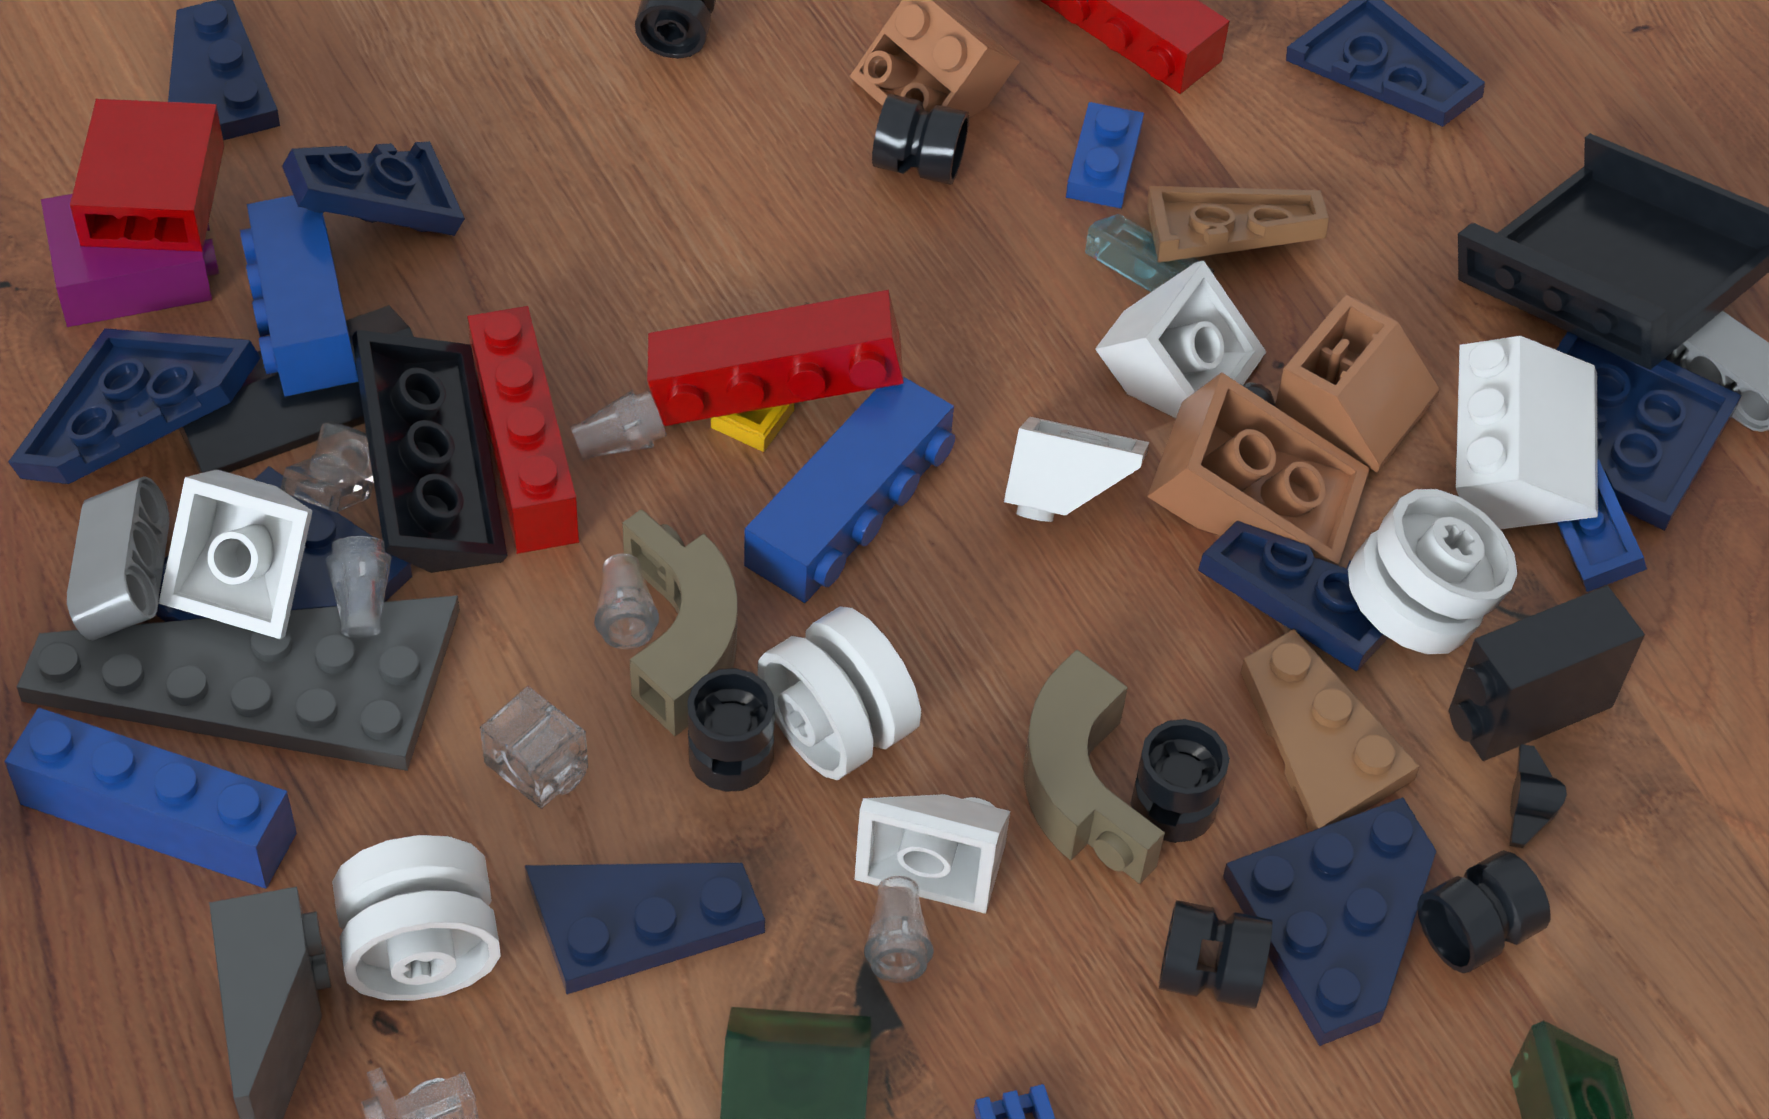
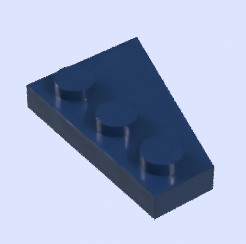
M233 0L204 2L176 11L168 102L216 104L223 141L280 126L277 107Z
M1350 0L1287 46L1286 61L1442 127L1481 99L1484 94L1485 82L1383 0Z
M430 141L415 142L410 151H398L392 143L376 144L371 153L361 154L347 146L292 148L282 165L298 207L306 208L313 212H329L360 218L371 223L383 222L409 227L419 232L431 231L455 236L465 220Z
M1236 521L1202 555L1198 571L1290 630L1294 629L1301 637L1356 672L1389 638L1381 633L1360 611L1350 591L1348 567L1351 560L1347 568L1315 558L1311 548L1306 544L1240 521Z
M743 863L525 865L526 880L566 994L765 933V918Z

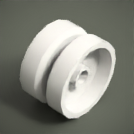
M1415 489L1396 502L1384 517L1379 529L1370 534L1357 550L1348 567L1350 591L1360 611L1381 633L1408 649L1424 654H1448L1463 645L1480 626L1484 615L1494 610L1511 591L1517 577L1515 554L1505 535L1483 511L1459 496L1438 489Z
M839 606L812 623L806 630V638L791 636L765 652L758 660V677L767 683L774 695L775 721L791 746L807 764L826 778L834 780L843 778L872 757L873 747L886 750L920 726L921 707L916 688L904 662L890 641L872 621L853 608Z
M416 835L387 840L358 852L340 866L332 881L339 927L343 929L340 935V945L346 981L363 995L382 1000L415 1001L444 996L474 984L491 972L501 957L494 910L489 907L492 899L485 856L471 843L449 836Z

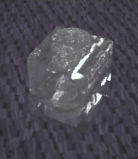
M530 686L523 689L480 727L484 763L540 809L546 806L558 794L565 795L571 792L585 776L588 768L586 731Z

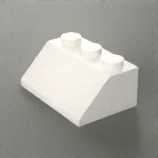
M1523 336L1462 344L1459 350L1456 490L1459 497L1483 511L1499 529L1598 517L1597 372L1595 366Z

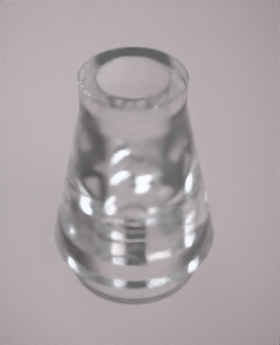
M631 390L584 421L570 426L583 461L596 456L654 448L653 441L667 436L649 390L637 395Z
M370 536L340 538L332 543V555L326 558V565L341 620L342 635L369 637L381 632V614L392 557L385 553V542L379 538Z
M630 554L613 555L603 563V580L594 624L597 631L610 646L618 649H634L646 644L652 638L654 630L659 623V613L641 573L639 560Z
M891 876L882 880L878 885V899L867 936L864 955L871 964L873 973L880 979L895 983L909 982L924 974L927 963L933 957L934 949L919 900L918 884L909 877Z

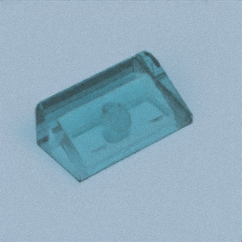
M1120 214L1095 221L1088 228L1085 253L1150 292L1192 264L1200 262L1195 258H1187L1158 263L1152 233ZM1208 267L1214 275V269Z

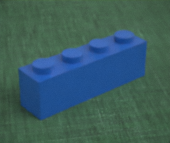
M294 195L247 204L251 228L240 230V235L247 262L246 270L253 297L252 305L260 335L258 339L266 374L279 373L284 397L359 382L323 213L298 207Z
M904 376V384L877 388L746 526L744 566L803 603H806L821 586H831L840 576L847 557L859 544L867 546L879 532L884 516L894 505L903 506L912 497L924 472L931 465L936 467L941 465L948 457L955 443V435L951 433L954 405Z
M39 707L4 761L20 805L267 889L297 834L286 790Z

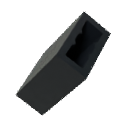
M1607 585L1475 638L1448 710L1453 728L1463 741L1470 742L1482 761H1486L1517 748L1521 744L1529 743L1610 709L1618 697L1645 634Z

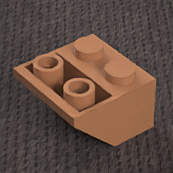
M902 0L849 77L882 106L887 96L894 94L922 101L924 110L928 112L936 105L967 111L970 118L989 106L1020 61L948 0Z
M1345 294L1284 367L1275 407L1378 473L1437 398L1440 389L1399 322Z

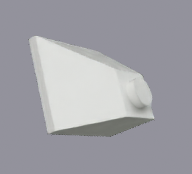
M1204 261L1192 264L1124 310L1095 348L1128 395L1174 418L1177 417L1182 401L1221 372L1239 384L1244 385L1266 354V350Z
M1029 417L1018 431L1004 502L1018 505L1016 514L1038 521L1052 522L1054 513L1067 515L1141 468L1147 454L1149 442Z
M216 469L185 477L159 604L278 639L284 638L312 510L277 486Z
M945 794L863 798L859 810L854 880L986 914L1006 844L1011 811L996 808L990 802L980 798L969 797L961 799Z

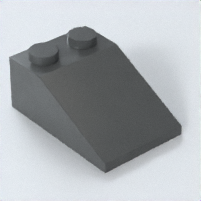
M297 887L209 902L233 1098L240 1119L284 1118L322 1018L318 990L331 988L329 966L325 946L322 943L317 911L303 914Z

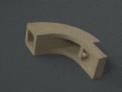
M641 509L622 522L624 561L672 604L678 615L671 627L662 636L630 659L631 696L670 733L676 736L688 727L687 700L692 687L707 674L719 669H733L737 651V592L731 570L725 558L704 533L685 546L680 536L672 527L667 524L659 525Z
M1076 650L1050 675L1035 701L1030 719L1023 765L1026 796L1031 811L1044 834L1070 861L1089 844L1094 848L1096 855L1106 866L1118 872H1125L1141 884L1157 867L1165 833L1107 789L1096 776L1089 761V755L1094 748L1121 723L1128 687L1079 650Z

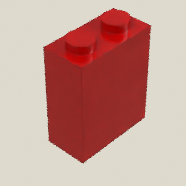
M116 99L95 100L70 202L80 246L203 252L224 150V141L216 104Z

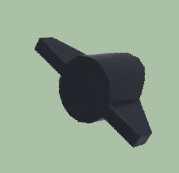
M1521 744L1519 747L1517 775L1513 785L1510 806L1512 817L1510 846L1524 848L1546 824L1555 818L1567 796L1565 785L1551 775L1535 746Z

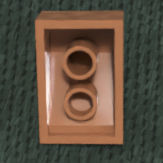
M1221 372L1182 401L1147 497L1197 529L1221 536L1236 521H1240L1306 544L1311 548L1315 558L1339 565L1370 468Z

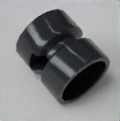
M641 0L635 20V33L640 42L651 52L668 58L691 57L699 52L706 42L711 23V13L714 10L716 0Z
M889 94L881 110L872 151L873 167L903 174L911 167H916L920 178L949 185L953 184L964 153L969 127V112L936 105L928 112L924 110L920 100Z
M719 669L703 676L692 687L687 700L689 765L695 776L710 788L725 792L743 791L757 785L769 773L774 760V695L764 680L752 672L741 669Z
M1180 719L1170 720L1155 727L1145 738L1131 806L1165 833L1164 841L1173 843L1192 841L1205 834L1214 823L1230 760L1227 746L1218 733L1203 723Z
M1505 850L1495 853L1468 868L1464 877H1453L1422 894L1417 903L1418 917L1431 947L1443 962L1453 970L1463 974L1473 971L1499 956L1505 947V941L1518 945L1546 929L1551 920L1550 904L1537 875L1525 861L1516 854Z
M1176 900L1166 940L1158 989L1197 997L1205 988L1212 989L1218 1002L1255 1009L1259 1001L1268 960L1273 926L1272 920L1234 912L1226 921L1219 920L1213 907ZM1202 939L1220 942L1215 967L1198 963Z

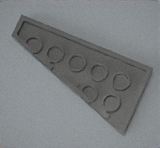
M458 595L291 610L286 635L281 639L210 618L137 624L94 641L86 639L78 630L39 633L17 685V690L21 701L26 703L408 771L460 611Z

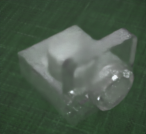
M334 421L324 423L321 426L315 454L312 455V458L286 467L280 489L290 496L336 513L369 499L374 481L367 434Z
M381 1067L367 1072L372 1097L361 1101L366 1119H479L476 1098L465 1072L449 1079L434 1078L422 1082L413 1088L407 1096L397 1100L394 1099Z

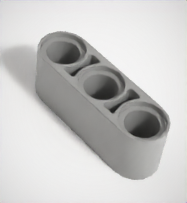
M1722 311L1665 359L1742 395L1732 418L1753 431L1763 432L1769 430V342Z
M146 476L88 498L83 502L67 589V606L75 627L88 640H97L151 619L156 615L169 530V510L163 493L157 484Z

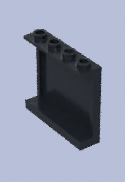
M1591 133L1585 137L1584 167L1510 224L1496 233L1472 222L1458 233L1459 281L1649 370L1659 364L1769 273V207Z

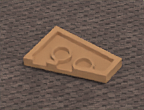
M1149 186L1147 210L1158 263L1325 239L1327 236L1329 216L1321 190Z
M1294 629L1244 658L1240 673L1267 735L1274 737L1284 760L1285 777L1291 791L1298 793L1307 813L1305 823L1309 832L1362 813L1415 780L1420 767L1417 762Z

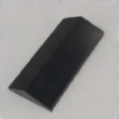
M390 305L346 320L354 360L352 335L356 329L414 337L410 327ZM258 351L261 357L231 403L179 428V431L200 473L216 469L230 473L364 424L359 382L284 397L279 373L266 374L261 351Z
M356 329L352 335L384 552L430 573L503 562L508 555L471 344Z

